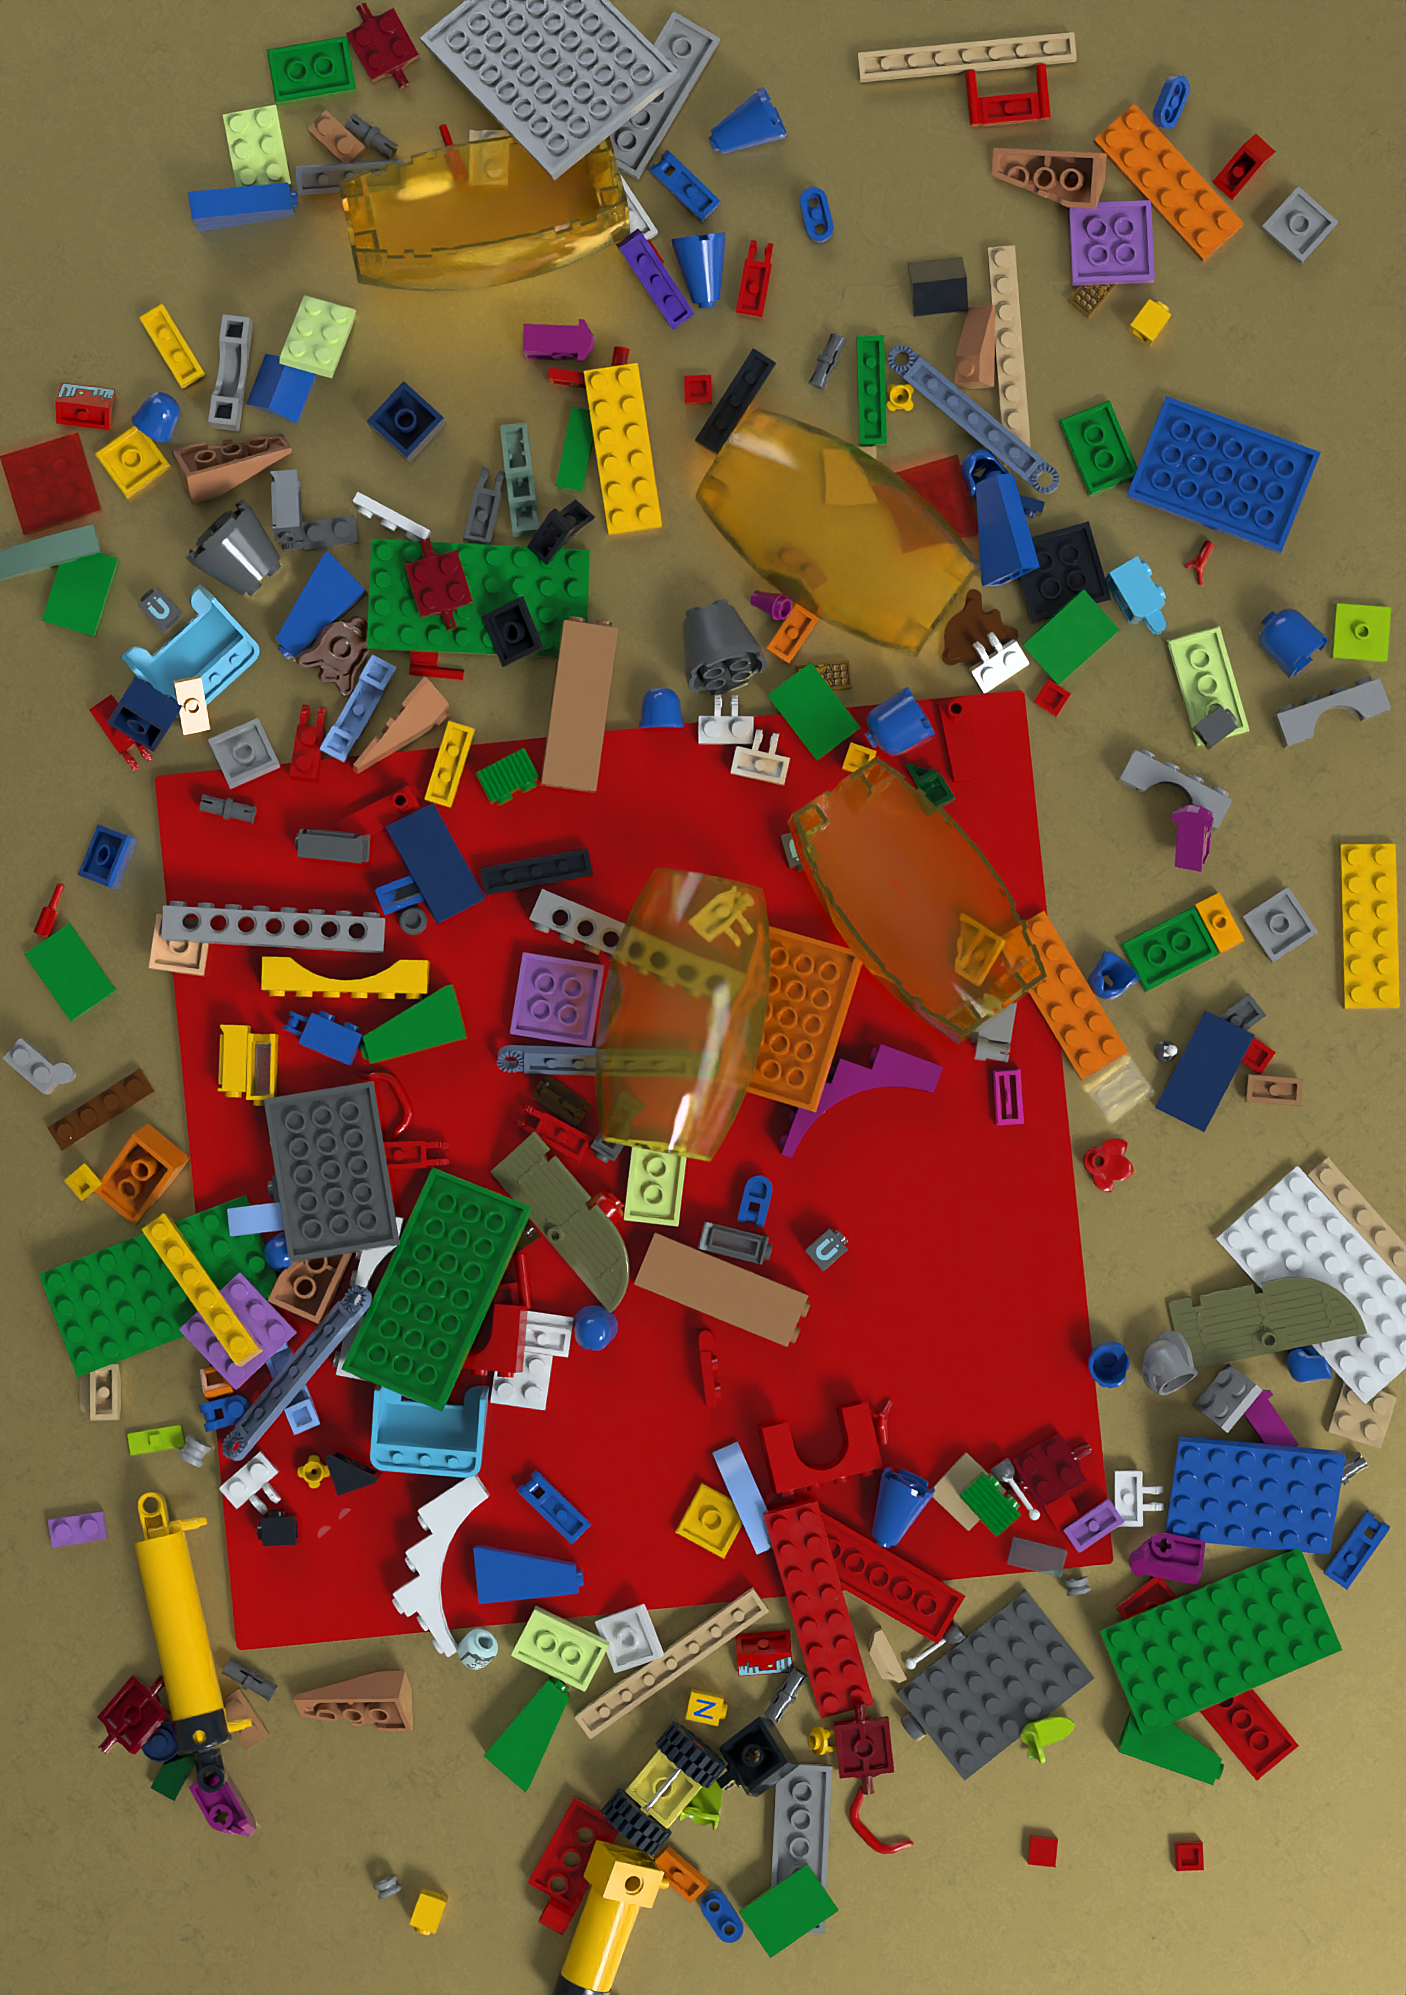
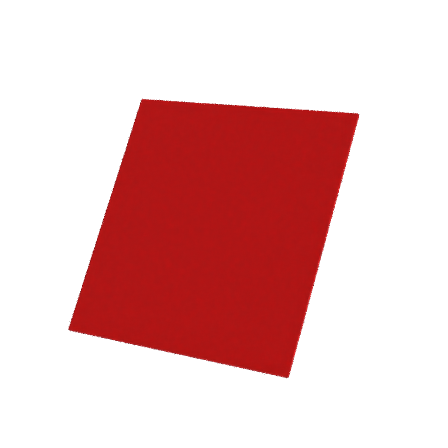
M1017 690L965 696L981 777L956 783L953 782L938 701L963 696L916 700L935 734L896 755H889L883 752L879 746L873 748L865 735L869 732L867 716L871 710L880 704L845 707L860 726V729L818 761L814 759L781 714L754 716L753 742L756 729L763 730L762 742L759 745L758 751L769 753L771 736H773V733H777L779 738L775 755L790 758L784 786L730 774L736 746L752 749L753 745L698 744L699 722L684 723L683 727L677 728L649 727L604 731L596 792L591 793L540 785V780L536 781L537 786L525 793L520 789L511 794L513 799L498 806L497 802L490 803L475 773L524 748L541 779L546 737L472 744L452 808L436 803L434 805L483 895L485 896L480 868L586 848L589 850L593 876L485 896L486 899L438 925H436L424 901L388 915L384 914L375 889L410 876L385 829L370 837L369 862L362 863L297 857L298 850L295 849V838L299 834V829L305 828L340 832L336 822L407 785L411 787L421 809L432 804V802L424 799L440 748L394 752L358 774L353 771V764L360 756L347 757L344 763L336 758L321 759L317 782L290 779L291 762L280 763V768L232 789L229 788L221 769L159 775L155 778L167 906H170V901L187 902L186 907H198V903H212L216 909H225L226 904L242 905V910L253 911V906L270 907L269 912H281V908H296L297 913L308 914V909L325 910V915H336V911H350L352 916L363 917L364 912L380 913V918H385L383 953L209 943L204 976L173 972L196 1214L247 1195L251 1206L275 1203L274 1198H270L268 1192V1182L272 1181V1175L276 1174L265 1106H253V1100H246V1092H242V1097H225V1091H218V1088H222V1084H219L220 1035H224L220 1025L251 1026V1034L278 1035L277 1097L371 1082L361 1079L358 1076L360 1072L383 1070L392 1073L398 1078L410 1099L413 1117L409 1127L399 1136L396 1142L448 1141L449 1148L427 1149V1160L445 1157L449 1159V1165L388 1170L395 1216L405 1218L402 1233L432 1167L513 1199L493 1176L491 1171L531 1135V1133L514 1124L516 1119H522L535 1129L541 1120L534 1115L531 1116L522 1109L524 1104L542 1113L546 1112L593 1138L581 1162L574 1160L549 1145L547 1146L550 1150L545 1155L549 1160L557 1156L590 1197L599 1190L606 1192L611 1190L624 1204L622 1207L623 1213L625 1212L633 1138L688 1144L679 1226L624 1220V1214L614 1224L623 1239L629 1259V1281L625 1295L619 1305L611 1312L616 1316L618 1331L614 1339L600 1351H593L579 1346L575 1338L574 1327L572 1326L568 1357L553 1355L545 1410L490 1403L495 1371L487 1370V1375L470 1374L471 1369L462 1368L447 1403L464 1405L465 1394L470 1387L474 1385L489 1386L482 1462L477 1475L490 1495L474 1508L459 1525L449 1543L443 1562L441 1596L442 1607L449 1630L527 1622L535 1606L564 1619L614 1614L641 1604H645L647 1610L732 1602L752 1587L761 1599L785 1597L786 1593L773 1548L757 1555L743 1524L724 1559L677 1534L675 1531L701 1483L731 1498L713 1452L738 1442L764 1501L771 1486L757 1427L781 1421L789 1422L794 1448L800 1461L811 1469H821L835 1462L843 1447V1436L836 1408L862 1401L868 1402L869 1408L876 1414L883 1411L888 1400L893 1402L887 1421L889 1443L884 1445L878 1444L883 1467L875 1469L876 1474L860 1477L858 1473L850 1475V1481L838 1484H834L833 1480L823 1482L824 1487L808 1491L807 1486L796 1489L797 1494L795 1496L804 1501L817 1497L819 1508L822 1512L874 1542L875 1538L871 1533L881 1476L885 1467H893L891 1471L893 1473H899L900 1469L911 1472L929 1482L927 1488L931 1489L965 1452L990 1474V1470L1008 1458L1011 1461L1057 1433H1060L1066 1445L1072 1450L1085 1444V1442L1088 1443L1089 1447L1080 1451V1453L1089 1448L1092 1450V1453L1079 1459L1080 1469L1087 1481L1067 1492L1080 1516L1107 1499L1096 1383L1091 1377L1088 1367L1092 1344L1061 1047L1003 950L980 987L975 986L955 973V963L958 957V937H961L962 921H960V916L962 912L970 915L1001 936L1042 911H1045L1047 915L1026 701L1023 691ZM850 743L877 751L868 778L842 770ZM910 763L916 767L937 770V773L943 776L949 786L955 801L931 813L905 765ZM206 794L207 796L224 800L232 798L233 802L256 806L257 811L256 816H254V823L234 818L226 820L221 815L199 811L202 795ZM807 828L816 861L811 863L812 868L796 872V868L789 869L780 836ZM729 884L748 904L737 916L751 930L748 935L742 933L733 920L725 926L729 933H732L737 938L738 944L735 947L720 932L707 942L689 923L695 915ZM544 889L744 975L746 974L761 924L864 953L865 956L832 1063L838 1064L841 1058L871 1069L872 1064L868 1063L873 1048L878 1049L880 1044L942 1066L943 1069L934 1093L909 1087L889 1086L873 1088L848 1096L827 1109L813 1122L797 1145L793 1157L790 1158L782 1155L783 1149L778 1146L783 1132L789 1133L792 1123L788 1122V1118L793 1106L713 1082L714 1075L713 1077H708V1079H705V1077L703 1079H700V1077L680 1079L547 1074L592 1105L576 1128L531 1097L546 1074H526L521 1071H516L515 1073L513 1071L511 1073H508V1071L504 1072L497 1065V1053L500 1048L507 1045L705 1051L716 1057L718 1065L742 984L733 1005L727 1004L724 1009L710 1003L711 997L701 994L700 998L684 992L686 987L676 983L675 987L660 982L661 976L651 972L649 976L636 972L634 971L636 965L625 962L624 966L609 960L610 954L600 951L599 955L583 949L585 944L575 940L574 944L563 941L558 938L560 933L550 929L547 934L533 928L534 922L530 921L529 918L541 890ZM416 907L426 914L427 926L422 933L410 935L402 930L399 919L402 912L407 908ZM557 911L553 915V922L558 926H562L568 921V914L565 911ZM188 915V916L186 917V918L198 919V917L195 916V915ZM220 916L215 917L212 920V929L216 931L223 930L226 927V919ZM244 918L239 923V930L242 932H250L254 928V921L250 918ZM271 920L266 926V930L271 934H277L282 929V923L278 920ZM300 921L294 926V932L300 936L306 935L310 929L309 924L304 921ZM584 921L578 926V933L581 936H589L594 930L593 924L588 921ZM326 923L323 925L321 933L326 937H332L337 933V927L333 923ZM359 924L353 925L349 929V935L354 939L361 938L365 933L364 927ZM614 932L606 933L603 938V943L607 947H614L619 942V936ZM633 943L630 945L628 953L633 958H639L644 953V947L640 943ZM523 952L605 966L592 1047L510 1034ZM660 953L655 956L653 962L657 968L664 969L669 965L670 959L666 954ZM262 957H290L316 975L344 981L359 980L377 975L393 966L399 960H428L430 962L429 995L422 994V1000L443 987L452 984L455 989L467 1038L370 1064L369 1059L364 1060L361 1048L359 1047L352 1065H347L299 1044L301 1036L283 1029V1026L288 1024L291 1017L289 1012H295L309 1019L311 1013L319 1015L321 1010L335 1016L334 1022L344 1026L346 1021L360 1027L359 1033L365 1036L422 1000L406 999V994H395V999H379L378 993H367V998H351V993L341 992L340 998L323 997V992H312V997H296V991H285V996H268V991L261 990ZM684 964L679 969L680 977L686 980L691 979L695 974V969L690 964ZM709 975L705 978L704 985L709 990H716L720 986V979L716 975ZM984 994L1017 999L1010 1052L1006 1054L1009 1055L1007 1063L992 1059H986L985 1061L974 1059L975 1043H971L970 1038L972 1027L978 1026L979 1016L975 1015L977 999L982 1000V995ZM301 1020L297 1030L303 1032L307 1022ZM258 1047L257 1091H270L271 1047ZM514 1055L504 1058L510 1062L518 1060L516 1057L514 1058ZM702 1061V1063L696 1064L701 1068L710 1066L709 1063L706 1064V1061L705 1063ZM1020 1069L1024 1124L996 1126L992 1071ZM1009 1075L1012 1119H1017L1015 1076ZM999 1076L1002 1120L1006 1119L1004 1076ZM827 1077L826 1083L831 1084L832 1079ZM374 1080L383 1142H393L392 1133L402 1119L403 1110L390 1085L382 1080ZM624 1091H627L649 1106L615 1161L609 1159L605 1163L593 1155L595 1149L591 1148V1145ZM624 1105L602 1143L614 1149L636 1111ZM754 1176L766 1177L772 1185V1195L764 1227L756 1226V1222L745 1220V1223L737 1221L745 1185ZM750 1201L748 1209L759 1212L760 1204ZM529 1218L541 1237L516 1253H525L532 1306L528 1311L575 1318V1315L583 1307L590 1305L604 1307ZM707 1221L769 1237L768 1243L773 1244L769 1260L764 1259L761 1265L698 1249L704 1222ZM828 1228L832 1232L838 1229L848 1241L844 1244L848 1250L826 1270L822 1271L806 1253L805 1249ZM280 1231L261 1233L265 1245L271 1237ZM716 1231L712 1241V1245L755 1255L758 1243ZM655 1232L808 1294L807 1301L811 1302L806 1317L800 1316L796 1326L801 1329L796 1342H789L788 1347L635 1285V1280ZM395 1249L378 1265L371 1278L368 1290L371 1292L372 1300ZM356 1252L351 1255L328 1313L338 1301H341L346 1296L345 1293L349 1292L348 1289H352V1286H350L353 1270L358 1271L360 1262L359 1259H356ZM514 1255L508 1263L500 1284L518 1282ZM271 1303L297 1331L288 1341L293 1354H295L318 1324ZM493 1313L485 1315L467 1356L477 1355L488 1345L492 1335ZM705 1329H709L713 1333V1339H715V1346L711 1350V1356H717L719 1372L713 1373L715 1384L720 1383L722 1400H717V1407L709 1408L706 1406L698 1344V1335ZM343 1341L337 1345L306 1383L320 1421L319 1425L294 1435L283 1410L248 1454L239 1461L227 1458L223 1455L222 1448H224L222 1444L225 1443L223 1440L227 1439L226 1436L233 1432L236 1424L216 1429L221 1486L262 1451L279 1470L268 1483L277 1492L281 1500L278 1503L271 1501L262 1487L255 1494L265 1503L268 1511L285 1510V1515L298 1514L299 1542L296 1545L262 1546V1540H258L257 1523H261V1518L268 1516V1511L262 1515L249 1499L236 1509L222 1493L236 1647L239 1650L430 1632L429 1629L425 1631L417 1620L418 1612L407 1617L405 1612L402 1614L398 1612L392 1602L395 1599L393 1593L419 1575L418 1571L412 1572L405 1561V1558L408 1557L405 1553L406 1550L432 1533L430 1529L425 1531L418 1521L417 1517L420 1515L418 1512L419 1508L464 1478L382 1471L372 1465L370 1451L376 1384L336 1375L337 1368L333 1367V1361L336 1351L341 1352ZM266 1362L237 1390L234 1389V1395L245 1396L251 1406L273 1380ZM401 1395V1399L403 1400H412ZM222 1408L214 1410L217 1420L224 1418ZM872 1419L873 1426H874V1430H875V1434H876V1439H877L876 1426H875V1423H874V1421H873V1419ZM238 1441L235 1443L233 1447L234 1452L235 1450H238L237 1447H240L238 1445ZM334 1449L381 1472L382 1475L375 1484L338 1496L331 1475L324 1477L320 1481L319 1487L311 1488L303 1477L298 1476L297 1471L300 1466H304L308 1462V1458L311 1455H317L320 1458V1462L327 1466L325 1458ZM1013 1464L1015 1472L1012 1479L1017 1483L1020 1481L1019 1475ZM312 1469V1474H316V1469ZM535 1470L539 1471L553 1487L592 1523L573 1544L557 1531L517 1491L522 1484L526 1485L532 1479L530 1476ZM998 1481L1005 1490L1011 1486L1008 1482ZM540 1486L533 1492L538 1499L545 1493ZM1014 1490L1011 1491V1492H1009V1493L1006 1491V1492L1003 1494L1004 1497H1006L1008 1494H1011L1012 1492H1014ZM1026 1490L1022 1493L1031 1506L1040 1512V1517L1037 1520H1032L1029 1517V1511L1017 1495L1013 1498L1020 1505L1017 1511L1021 1515L998 1537L981 1520L968 1531L932 1497L898 1544L886 1548L940 1581L1111 1564L1114 1560L1111 1532L1079 1553L1063 1531V1528L1058 1531L1056 1530L1044 1507L1039 1508L1033 1497ZM475 1545H484L577 1563V1570L582 1569L584 1586H579L578 1594L479 1604L473 1548Z

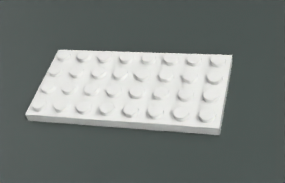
M1298 1166L1215 1239L1262 1292L1261 1282L1284 1277H1307L1331 1285L1352 1302L1361 1315L1367 1333L1317 1343L1311 1346L1319 1355L1325 1357L1328 1365L1363 1404L1371 1400L1406 1368V1285Z

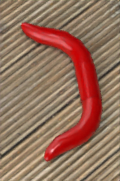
M383 1070L358 1073L361 1079L367 1081L382 1080L387 1082L392 1088L403 1110L402 1119L392 1133V1141L396 1142L399 1136L409 1127L413 1117V1108L402 1084L392 1073Z
M860 1787L849 1808V1820L852 1828L874 1851L881 1854H894L913 1846L914 1843L909 1840H900L892 1844L881 1843L863 1825L859 1818V1811L864 1801L863 1789Z

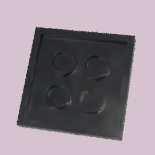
M1089 521L1031 537L1040 567L1018 577L1031 623L1051 618L1082 589L1089 594L1097 605L1111 601Z

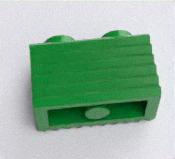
M524 748L475 773L490 803L497 802L498 806L513 799L511 794L520 789L525 793L537 786L536 781L540 780Z
M981 1472L958 1495L988 1529L998 1537L1020 1517L1021 1514L1017 1511L1020 1505L1010 1494L1004 1497L998 1490L1002 1485L991 1473L986 1477Z

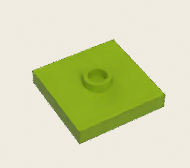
M1336 603L1331 659L1388 662L1391 607Z

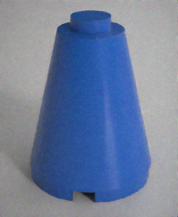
M764 87L755 91L711 129L712 135L709 136V140L715 152L720 150L722 154L787 137L782 119L776 107L774 108L772 103L768 102L772 99Z
M725 232L672 239V247L692 303H698L699 308L714 307V301L720 300L726 241Z
M885 1467L882 1472L871 1533L875 1538V1543L885 1548L898 1544L935 1492L934 1487L931 1489L927 1488L929 1482L902 1469H900L899 1473L891 1472L893 1467Z

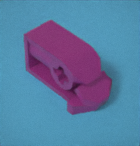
M579 319V326L524 324L523 358L533 360H577V362H583L594 349L595 336L584 319Z
M1185 804L1180 809L1174 810L1171 815V820L1178 821L1175 867L1202 872L1211 850L1212 826L1214 823L1213 813L1199 805Z
M1263 1390L1243 1415L1263 1444L1297 1447L1299 1444L1268 1400V1398L1273 1396L1271 1390Z
M1158 1533L1132 1552L1128 1562L1135 1576L1141 1577L1144 1574L1197 1585L1202 1575L1206 1541L1168 1533Z
M215 1771L208 1775L206 1781L211 1785L218 1784V1773ZM229 1774L226 1784L214 1793L203 1791L199 1788L198 1783L189 1787L208 1824L213 1829L231 1835L237 1833L247 1837L251 1836L257 1829L254 1816L250 1814ZM227 1811L228 1816L225 1818L226 1820L220 1821L218 1816L221 1815V1812Z

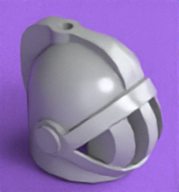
M1166 1331L1146 1347L1144 1364L1142 1365L1143 1380L1153 1392L1162 1396L1168 1395L1183 1387L1198 1375L1193 1364L1190 1347L1181 1333Z

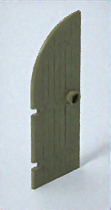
M533 1132L500 1162L491 1173L514 1200L532 1207L533 1210L529 1218L611 1313L623 1299L629 1281V1259L623 1239L615 1225L597 1204L592 1209L587 1205L586 1202L591 1199L590 1195L557 1156H554L551 1160L548 1159L545 1154L550 1148L536 1132Z
M1284 1277L1261 1282L1263 1292L1256 1294L1253 1284L1199 1295L1201 1305L1194 1307L1191 1297L1168 1302L1174 1331L1181 1333L1189 1345L1195 1369L1367 1333L1361 1315L1344 1294L1325 1282L1307 1277Z

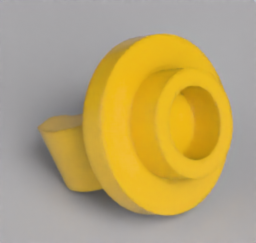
M822 1727L813 1728L808 1736V1745L815 1755H823L825 1751L834 1752L836 1750L835 1746L827 1745V1739L830 1736H835L834 1731L824 1730Z

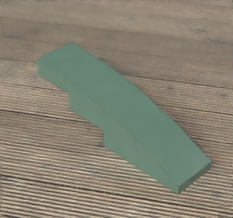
M527 422L500 425L513 537L535 535L540 526Z
M92 524L64 531L0 551V581L51 569L55 565L76 561V558L101 553L95 525Z

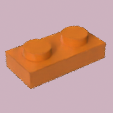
M796 603L766 650L789 665L819 618Z
M669 1845L654 1859L655 1863L664 1871L663 1877L669 1879V1885L690 1904L710 1883L706 1877Z

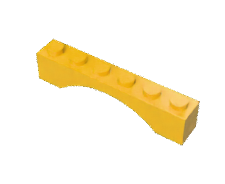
M262 957L261 990L268 991V996H285V991H296V997H312V992H323V997L340 998L341 992L351 993V998H367V993H378L379 999H395V994H406V999L422 1000V994L429 995L430 962L428 960H399L393 966L377 975L359 980L344 981L316 975L290 957Z
M163 1213L141 1230L235 1365L242 1367L264 1350L207 1274L171 1217Z

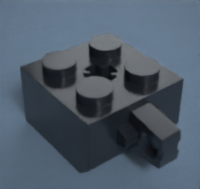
M759 1716L719 1748L728 1764L726 1765L727 1771L716 1781L722 1790L728 1791L737 1785L738 1788L742 1787L747 1796L758 1797L800 1764L773 1721Z

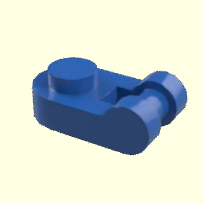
M754 1176L747 1181L737 1221L745 1223V1220L756 1222V1226L764 1227L772 1195V1185L766 1177ZM750 1201L760 1204L759 1212L748 1209Z
M233 1395L199 1405L200 1413H204L206 1421L204 1428L206 1432L237 1424L251 1407L249 1400L242 1395ZM222 1408L224 1418L217 1420L214 1410Z

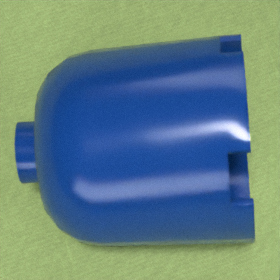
M1284 609L1277 614L1272 611L1261 622L1264 627L1259 634V645L1289 679L1293 675H1297L1313 660L1310 657L1317 649L1322 651L1329 642V639L1295 609Z
M906 687L875 707L867 716L869 732L865 734L873 748L879 746L883 752L889 755L901 753L935 734L920 705L915 701L909 687Z

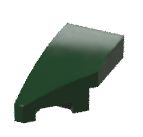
M910 763L905 765L931 813L955 801L949 786L943 776L937 773V770L916 767Z
M198 1751L183 1756H178L177 1754L164 1762L151 1789L175 1801L195 1765L193 1754L198 1753Z

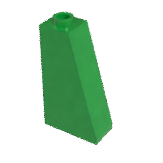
M451 984L443 987L363 1036L364 1043L360 1044L364 1060L369 1059L370 1064L466 1039L467 1034L454 986Z
M550 1676L484 1753V1757L525 1793L533 1781L570 1698V1693L567 1692L569 1687L558 1678L553 1680Z
M1129 1709L1116 1746L1119 1753L1210 1785H1214L1215 1779L1219 1780L1221 1778L1224 1764L1221 1763L1222 1758L1174 1722L1142 1736L1139 1734Z

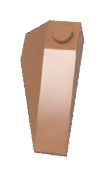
M993 148L991 176L1051 199L1066 207L1096 209L1105 183L1107 154Z
M278 434L250 437L246 443H233L232 439L223 440V445L208 446L207 442H199L173 449L172 455L184 491L191 503L196 504L205 503L210 499L221 496L292 452V449L285 436Z
M425 676L402 702L401 705L403 706L399 711L401 714L398 717L395 715L387 721L382 730V737L376 736L353 764V771L356 774L431 731L435 725L440 727L450 714L447 713L449 703Z
M352 1253L292 1263L279 1275L268 1302L319 1325L329 1311Z
M405 1671L375 1672L297 1694L293 1698L301 1717L334 1722L337 1718L352 1722L351 1726L361 1727V1723L377 1725V1730L384 1732L413 1731L412 1688Z

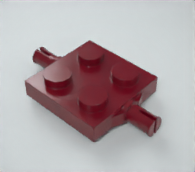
M362 3L364 11L360 5L356 7V10H358L364 22L347 32L346 36L372 83L384 77L393 76L399 89H404L402 81L406 87L410 85V82L407 80L403 70L408 64L419 59L420 56L394 8L381 15L373 16L367 3Z
M430 538L420 540L419 543L424 557L404 565L419 618L431 615L442 616L446 631L456 629L458 627L452 612L473 603L458 551L434 554Z
M1057 1433L1011 1460L1019 1475L1020 1481L1016 1484L1022 1492L1026 1490L1033 1497L1037 1506L1041 1508L1087 1481L1080 1469L1079 1459L1092 1453V1450L1089 1448L1080 1453V1451L1089 1447L1087 1442L1072 1450L1066 1445L1060 1433ZM1010 1486L1006 1488V1491L1009 1493L1013 1491V1488ZM1015 1491L1010 1494L1012 1497L1017 1496Z
M132 1675L97 1716L105 1725L108 1733L107 1738L98 1746L104 1754H108L116 1743H120L129 1753L135 1755L171 1712L158 1696V1693L165 1686L162 1675H159L150 1687L146 1686L139 1677Z
M857 1701L853 1703L855 1718L850 1721L833 1722L840 1779L851 1777L862 1779L863 1794L868 1795L867 1784H869L870 1794L875 1792L873 1785L874 1777L880 1774L894 1773L888 1716L866 1717L864 1701H860L861 1712H859Z

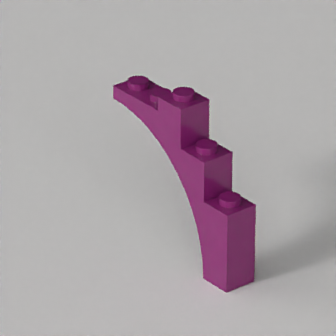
M880 1044L878 1049L873 1048L868 1060V1063L872 1064L871 1069L840 1058L838 1064L833 1062L827 1077L832 1079L831 1084L825 1082L816 1113L793 1106L788 1118V1122L792 1123L789 1133L783 1132L778 1146L783 1149L781 1154L792 1158L797 1145L813 1122L827 1109L848 1096L873 1088L889 1086L909 1087L934 1093L943 1067Z

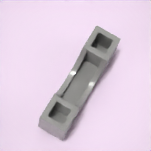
M222 315L219 337V370L215 390L211 396L208 423L215 429L238 432L240 430L254 326L250 317Z
M1371 676L1356 681V687L1348 690L1344 685L1330 690L1331 696L1321 699L1318 694L1305 699V705L1295 708L1294 703L1279 708L1280 714L1275 715L1273 720L1283 747L1286 748L1312 738L1318 717L1328 709L1341 708L1348 710L1357 716L1360 721L1389 711L1391 707L1381 679L1372 681Z
M1140 749V751L1134 750L1131 753L1117 780L1119 783L1141 794L1154 785H1172L1185 794L1189 804L1199 805L1210 810L1214 818L1212 830L1215 831L1219 828L1232 802V799L1227 797L1228 792L1216 786L1211 789L1203 785L1204 780L1196 775L1189 774L1188 777L1178 772L1180 769L1178 766L1168 761L1162 764L1154 760L1155 755L1145 749Z

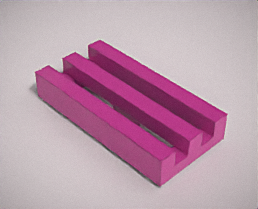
M1020 1069L992 1071L996 1126L1024 1124ZM1009 1075L1015 1076L1017 1119H1012ZM999 1076H1004L1006 1119L1002 1120Z

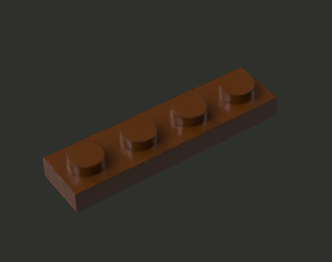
M139 1068L47 1128L60 1149L64 1151L156 1091L142 1069Z

